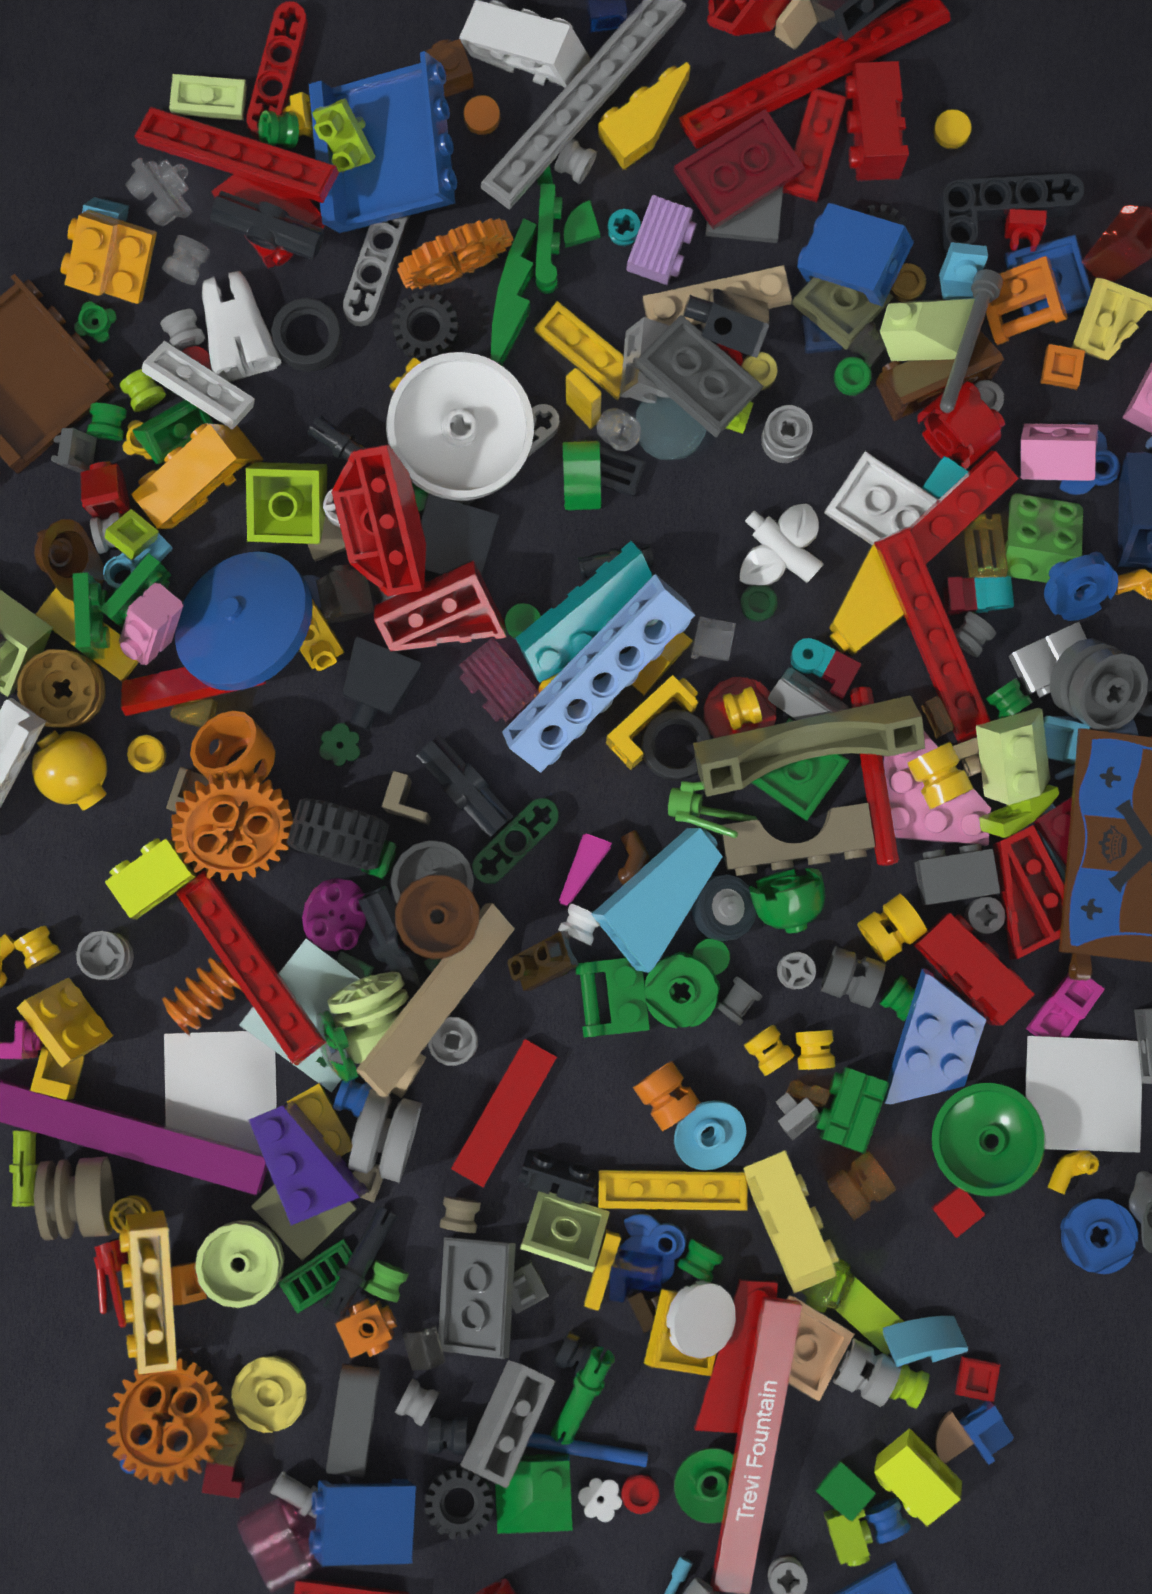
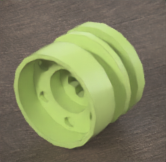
M399 972L381 973L359 979L340 989L327 1000L331 1013H337L334 1017L336 1026L350 1027L345 1031L349 1042V1047L346 1048V1051L354 1063H362L405 1008H399L409 999L406 989H401L404 983Z

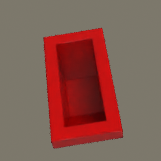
M108 461L98 462L90 465V470L81 472L82 506L93 518L106 519L116 512H120L121 516H123L131 509L124 474L117 464L112 465Z

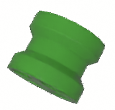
M375 1260L372 1265L374 1272L372 1278L366 1281L363 1289L382 1299L398 1302L400 1297L399 1287L401 1283L407 1280L409 1273L392 1264Z

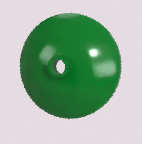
M980 1083L958 1091L945 1102L934 1122L932 1147L938 1166L954 1185L975 1195L987 1197L1001 1196L1019 1189L1034 1176L1045 1152V1130L1038 1111L1022 1094L1001 1084ZM991 1135H996L999 1139V1144L997 1147L990 1149L986 1144L987 1138Z

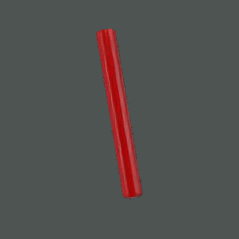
M861 686L851 690L852 708L874 704L870 687ZM860 754L875 842L876 861L881 866L893 865L898 863L899 858L882 755Z

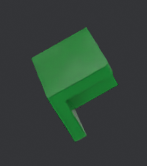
M841 1462L834 1466L815 1489L822 1498L849 1521H853L876 1494Z

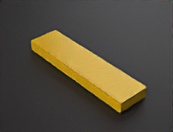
M599 1170L598 1208L747 1210L748 1183L744 1172Z

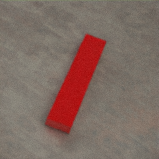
M150 107L134 136L139 144L321 203L325 201L339 174L335 165Z
M905 527L875 541L874 544L958 743H963L976 738V726L991 722V719L910 527Z
M204 870L176 893L291 1063L298 1066L324 1045L326 1041L212 877L210 879L207 878L206 871Z

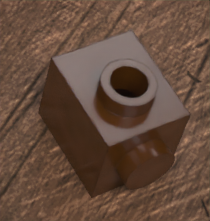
M450 39L442 40L435 43L431 49L426 50L429 55L444 67L446 73V83L443 84L444 98L474 88L472 69L461 39L455 41Z

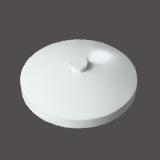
M454 352L431 357L415 366L406 374L391 398L387 414L386 431L388 444L408 470L411 481L416 486L444 499L473 500L498 491L508 484L519 472L531 449L534 435V420L531 405L524 389L508 370L486 357L472 353Z

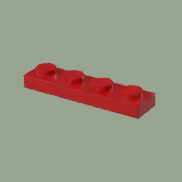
M990 451L909 526L925 564L1019 479L996 451Z

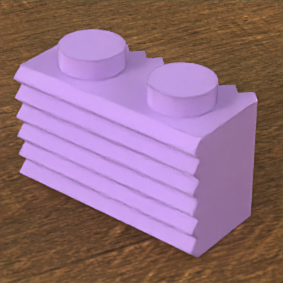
M652 195L627 262V271L668 285L671 275L678 277L685 257L679 255L683 242L690 244L697 223L691 221L693 210Z

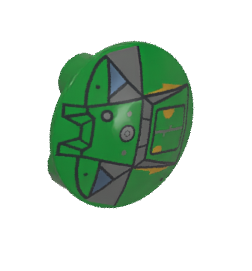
M328 1010L317 1013L316 1028L326 1041L319 1048L325 1062L345 1083L357 1078L358 1072L356 1071L355 1064L350 1057L346 1058L343 1050L349 1047L344 1030L341 1026L336 1028L333 1017Z

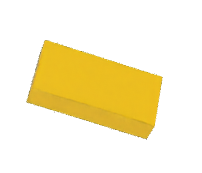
M607 1230L605 1232L585 1297V1307L599 1311L621 1240L620 1234Z

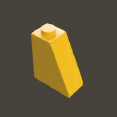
M875 544L869 550L829 628L833 632L830 638L835 646L842 653L848 651L851 656L855 655L904 616Z

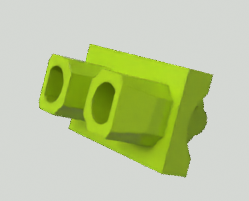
M346 98L329 106L316 108L313 111L312 115L317 122L314 129L320 139L325 142L327 141L333 153L331 161L339 172L370 163L375 159L376 156L362 131L366 124L362 117L355 118Z

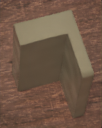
M393 771L382 807L387 813L429 825L431 818L428 813L405 806L412 785L411 779L408 775Z

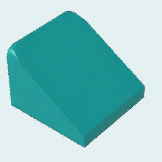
M943 456L922 489L940 499L969 471L948 457Z

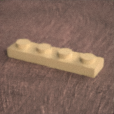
M784 266L643 296L646 318L668 326L681 314L683 315L689 295L709 301L712 290L716 288L767 302L768 309L789 305L792 302ZM685 317L693 325L701 324L700 321Z

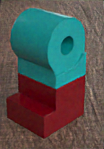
M1011 576L948 577L942 583L944 609L947 616L962 615L967 612L985 613L1014 607Z
M804 638L798 641L791 653V664L795 670L803 674L812 673L833 684L829 693L841 701L861 666V663L812 638Z

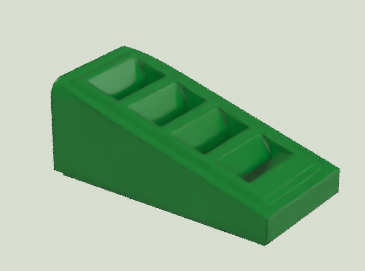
M345 1239L334 1244L278 1281L297 1313L308 1308L334 1289L339 1279L337 1273L340 1268L332 1255L338 1252L345 1265H347L353 1254ZM324 1260L336 1278L332 1282L329 1281L319 1265ZM311 1269L323 1287L318 1291L306 1274ZM297 1278H299L309 1294V1297L303 1299L293 1282Z

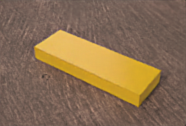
M557 301L534 328V331L618 400L620 397L624 356Z
M574 368L566 376V404L592 429L600 421L601 391L579 368Z
M55 588L35 615L53 627L52 630L75 646L74 602L65 598ZM108 626L110 647L104 648L105 659L92 660L119 680L125 681L139 662L130 659L123 653L119 643L121 635Z

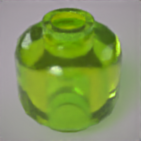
M838 1258L839 1261L833 1263L835 1277L801 1291L807 1296L805 1303L820 1312H826L827 1308L838 1309L842 1307L854 1284V1276L849 1271L851 1265Z

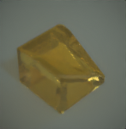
M198 699L176 704L170 715L178 722L201 728L207 724L208 720L215 717L218 703L214 699Z

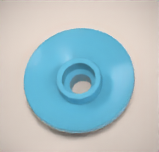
M707 1101L698 1104L695 1110L681 1119L676 1127L674 1144L679 1157L688 1166L698 1170H713L726 1165L737 1156L746 1138L744 1118L734 1106L723 1101ZM711 1127L708 1132L702 1133L706 1128Z

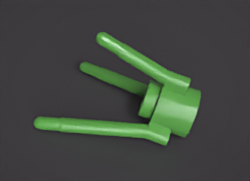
M682 781L681 788L673 787L671 789L668 815L675 817L676 821L688 822L722 835L736 838L738 836L737 831L699 818L700 814L741 822L757 820L755 816L702 806V795L696 794L697 790H704L701 782Z

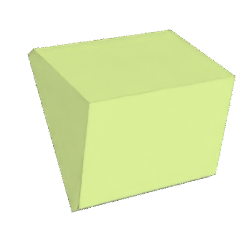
M538 1191L521 1249L593 1272L610 1211L585 1203L580 1205L556 1197L557 1194L551 1192L546 1194Z

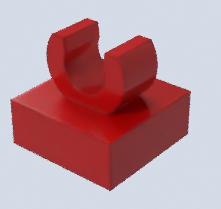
M1010 209L1005 223L1004 238H1011L1010 248L1012 251L1017 250L1019 239H1028L1031 242V252L1036 251L1046 226L1047 211Z

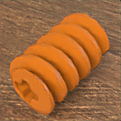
M211 957L208 959L211 968L210 972L200 967L196 969L200 981L196 982L189 977L185 979L189 989L187 992L175 987L174 992L177 997L175 1002L167 997L162 998L168 1014L189 1036L190 1031L187 1025L196 1030L202 1027L198 1015L210 1020L213 1017L210 1005L218 1010H222L224 1002L221 996L233 1000L236 998L232 986L241 990L224 963H220Z

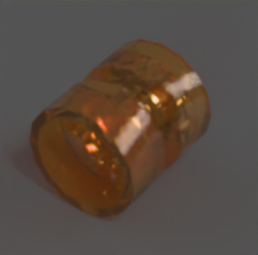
M866 1151L865 1154L863 1153L851 1162V1170L845 1171L841 1169L825 1181L853 1221L871 1209L870 1202L873 1200L881 1202L897 1191L885 1171L869 1151Z

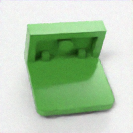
M1022 494L1012 495L1009 505L1008 540L999 564V575L1047 583L1050 579L1049 570L1056 563L1068 562L1082 556V506L1076 503Z

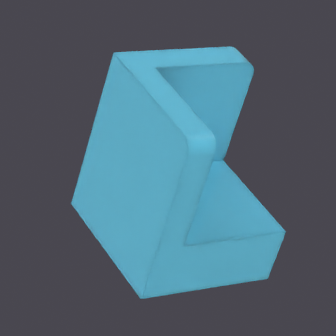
M1045 716L1043 720L1048 759L1075 765L1078 729H1090V727L1083 723Z

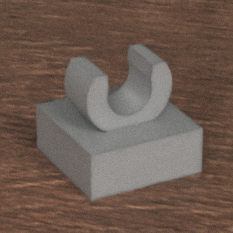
M786 1093L776 1101L779 1108L785 1114L778 1122L792 1141L817 1121L820 1116L807 1097L797 1104Z

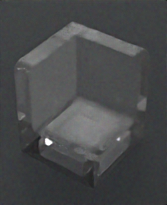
M700 616L696 626L690 658L698 659L699 656L728 661L736 623Z

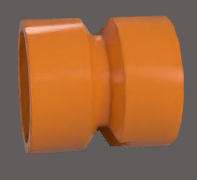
M673 1061L663 1065L633 1087L643 1104L653 1107L651 1115L662 1131L689 1115L700 1104L692 1089L682 1086L683 1076Z

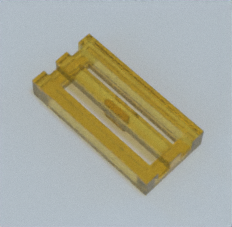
M980 514L978 519H974L963 530L969 577H1006L1008 565L1000 514H993L992 519H986V514ZM988 529H992L997 568H993ZM973 530H979L984 568H978Z

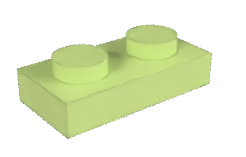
M173 74L170 112L177 115L243 120L246 95L245 80Z

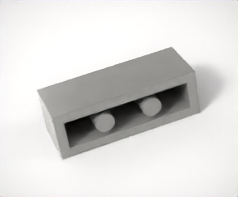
M508 1360L460 1466L507 1488L555 1381L524 1365Z

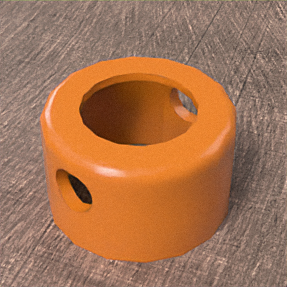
M229 711L220 713L208 720L198 730L192 741L190 756L193 765L207 780L208 775L212 774L217 781L222 780L224 771L229 773L231 779H236L240 770H243L245 780H249L254 775L256 764L262 759L261 765L256 772L261 783L269 775L274 765L275 749L270 738L250 716L244 712ZM218 739L219 747L211 755L209 751L210 743ZM246 748L245 752L236 761L226 766L229 759L236 752Z

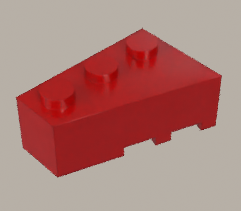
M951 913L944 914L913 945L968 1003L983 1013L989 1025L1002 1026L1035 994L1025 985L1024 981L1011 968L1008 969L998 959L999 955L985 941L981 943L971 934L973 928L961 915L957 914L954 917Z

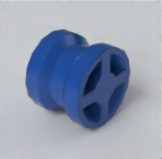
M355 1079L347 1083L342 1081L333 1109L338 1111L346 1109L352 1112L353 1117L358 1118L360 1112L363 1111L367 1096L373 1088L367 1082L361 1084L356 1082Z
M898 1498L882 1501L865 1511L867 1521L872 1523L875 1528L874 1537L877 1543L892 1541L906 1534L911 1529L908 1520L903 1518L900 1513L902 1506Z

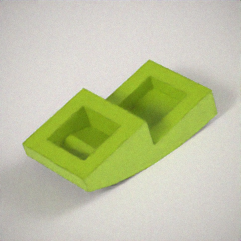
M1046 785L1040 796L1007 805L979 817L981 831L1003 838L1017 833L1046 811L1059 795L1058 787Z

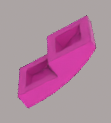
M1068 973L1026 1029L1035 1036L1068 1038L1078 1022L1086 1017L1104 991V988L1091 978L1081 981L1072 980Z

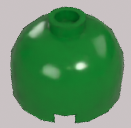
M805 868L807 875L796 876L795 869H791L757 880V889L752 886L749 887L752 903L757 915L765 924L773 928L785 929L786 933H798L807 929V923L816 919L822 911L826 899L821 872L814 868Z

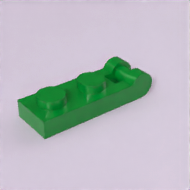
M541 184L536 287L544 294L552 293L557 288V269L552 264V254L559 255L560 232H553L554 219H561L562 197H556L555 184Z

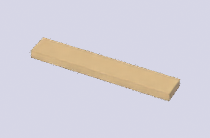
M493 903L485 904L479 911V925L474 939L463 951L441 960L356 1070L379 1096L389 1095L514 931V927Z

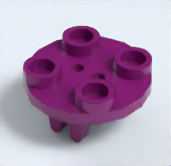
M332 878L323 881L311 892L305 903L302 916L304 932L311 943L320 949L328 951L350 950L356 946L358 937L366 924V917L358 902V898L365 895L361 887L348 879Z

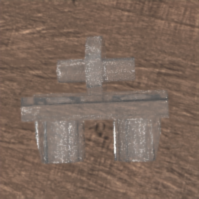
M140 157L131 164L136 172L128 180L126 186L137 199L144 200L151 192L158 198L147 209L148 215L157 225L165 226L176 217L187 218L193 212L181 196L189 189L184 182L189 172L184 164H177L172 167L168 160H164L158 167L154 161L145 163Z

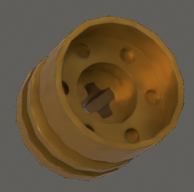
M47 650L39 653L24 665L18 678V698L21 705L45 720V726L77 727L85 724L100 712L105 700L106 682L100 668L91 659L77 652ZM71 682L69 689L73 692L72 695L60 697L62 690L58 687L59 684Z

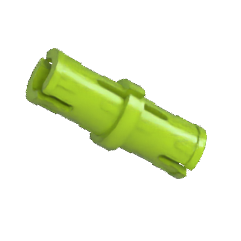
M30 1130L12 1131L13 1164H9V1172L13 1173L12 1206L14 1207L34 1206L35 1172H37L39 1164H36L37 1132Z

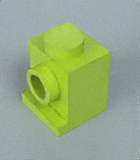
M836 1509L824 1512L840 1564L848 1563V1566H858L868 1562L870 1555L866 1544L872 1543L873 1540L867 1521H859V1518L866 1516L864 1509L853 1521L847 1520Z

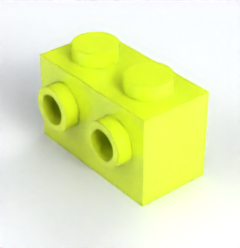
M159 838L154 839L140 850L143 855L132 863L129 860H125L110 871L112 877L106 880L105 883L129 918L137 920L196 877L188 863H183L181 853H176L175 845L171 840L164 839L161 842Z
M910 1428L877 1455L874 1473L880 1485L887 1491L892 1490L902 1500L905 1510L912 1517H918L926 1526L930 1525L961 1500L962 1481Z

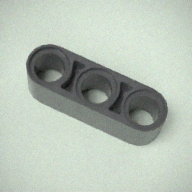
M343 1363L338 1385L326 1473L358 1478L365 1477L379 1386V1368Z

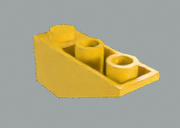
M687 62L679 68L676 66L670 67L661 74L659 82L649 89L647 86L638 89L630 97L629 103L620 109L613 107L601 117L598 136L623 170L653 150L689 79L690 65Z

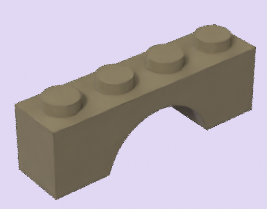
M868 803L831 808L827 812L825 823L820 832L813 839L803 843H785L775 839L767 833L759 820L722 825L737 831L738 836L736 838L720 834L726 871L735 870L736 876L758 873L757 866L771 864L772 871L794 868L793 861L808 859V865L831 862L830 855L844 853L845 860L862 858L867 856L866 850L875 847Z

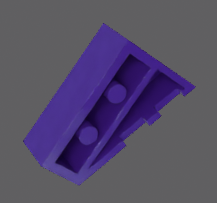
M294 1101L249 1119L291 1225L350 1202L369 1192L368 1188L362 1182L360 1183L346 1167V1162L341 1156H337L325 1142L324 1136Z

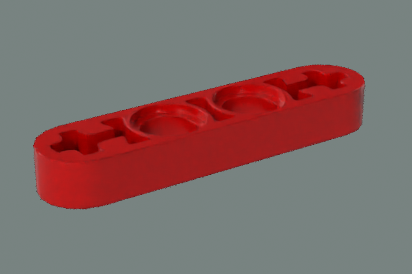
M285 2L279 5L272 19L247 113V124L250 132L257 139H259L258 123L255 120H260L262 112L265 111L263 103L270 106L269 111L282 115L289 99L308 25L304 9L295 2ZM291 14H295L299 23H292L289 32L291 38L285 36L287 29L283 19H289ZM280 46H286L292 51L290 59L283 63L276 62L272 58L273 51ZM270 80L280 81L283 84L281 93L276 96L266 95L263 92L266 82Z

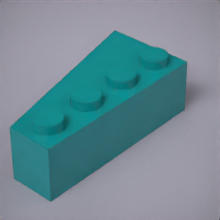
M632 541L621 549L622 552L609 563L606 561L596 570L597 573L581 587H575L567 594L569 597L555 609H549L515 638L530 670L539 683L561 672L653 577L642 552ZM658 619L651 620L645 627L656 624Z

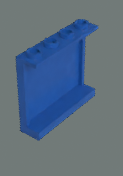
M425 51L420 52L421 63L334 88L323 81L309 84L311 114L316 108L329 106L346 98L355 118H363L366 125L362 131L376 156L370 163L339 172L323 203L320 202L322 224L338 233L455 204L454 190L457 188V179L451 165L450 155L453 153V142L448 134L447 127L450 110L444 98L443 84L446 83V73L443 65ZM312 115L316 160L333 165L331 161L333 153L327 141L325 142L317 135L314 129L317 122Z

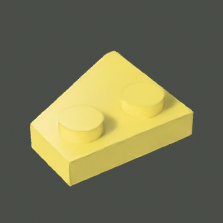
M1096 278L1072 348L1085 350L1086 354L1099 359L1109 360L1120 348L1122 341L1129 338L1138 328L1136 323L1148 310L1152 311V298L1106 279Z

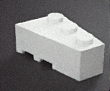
M476 0L459 37L471 56L511 73L514 68H519L535 74L533 82L543 86L547 79L563 86L565 89L591 60L572 29L573 26L566 20L557 17L552 20L542 18L537 13L528 9H522L521 12L512 10L498 1L486 3Z

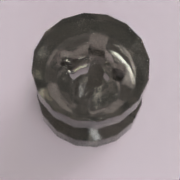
M870 321L848 348L854 354H861L865 358V363L870 368L887 350L881 333L878 331V325L873 321Z

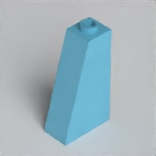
M687 828L591 914L636 971L650 972L656 966L723 857L716 849L718 846L716 839L705 829Z

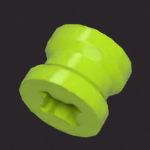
M142 369L128 375L120 383L123 393L129 394L131 398L130 404L135 412H141L155 406L166 396L164 389L158 386L153 378L143 373Z
M908 1364L902 1365L899 1378L889 1398L906 1400L908 1406L916 1409L925 1394L929 1382V1373L922 1370L915 1372L910 1370Z

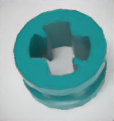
M628 209L614 212L608 222L609 237L617 245H631L635 242L641 226L640 219L636 213ZM625 220L630 221V229L634 228L632 232L626 231L624 235L618 233V226L614 227L616 223L623 224Z

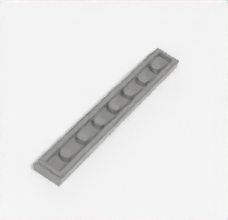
M643 0L481 182V189L510 210L685 12L687 4L682 0Z

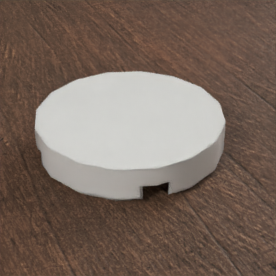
M706 1281L695 1282L697 1284H693L691 1287L686 1286L681 1289L671 1302L667 1315V1327L670 1328L672 1337L669 1338L672 1345L681 1353L699 1359L713 1356L724 1348L732 1336L736 1322L735 1305L730 1294L721 1286Z

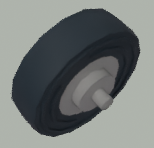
M728 874L710 877L691 907L692 917L698 929L708 938L718 941L738 939L749 931L756 917L749 885L742 879Z

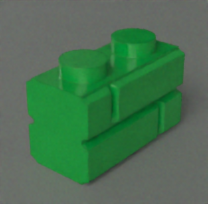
M847 1067L843 1068L842 1073L835 1072L828 1092L833 1094L834 1097L829 1109L822 1108L816 1126L817 1129L822 1130L820 1138L865 1154L889 1082Z

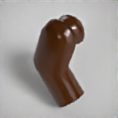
M637 830L620 837L629 855L625 867L618 871V878L623 885L650 862L649 854Z

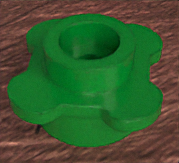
M86 302L83 304L79 314V321L74 325L75 331L80 336L89 335L94 337L98 343H103L109 338L108 330L110 325L116 321V314L110 308L104 310L94 302ZM94 319L99 321L97 325L92 324Z

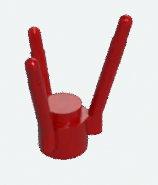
M119 1239L96 1246L97 1257H94V1262L97 1269L100 1313L105 1314L107 1312L106 1275H108L118 1323L121 1328H124L126 1326V1319L116 1272L122 1271V1265L128 1261V1252H121Z

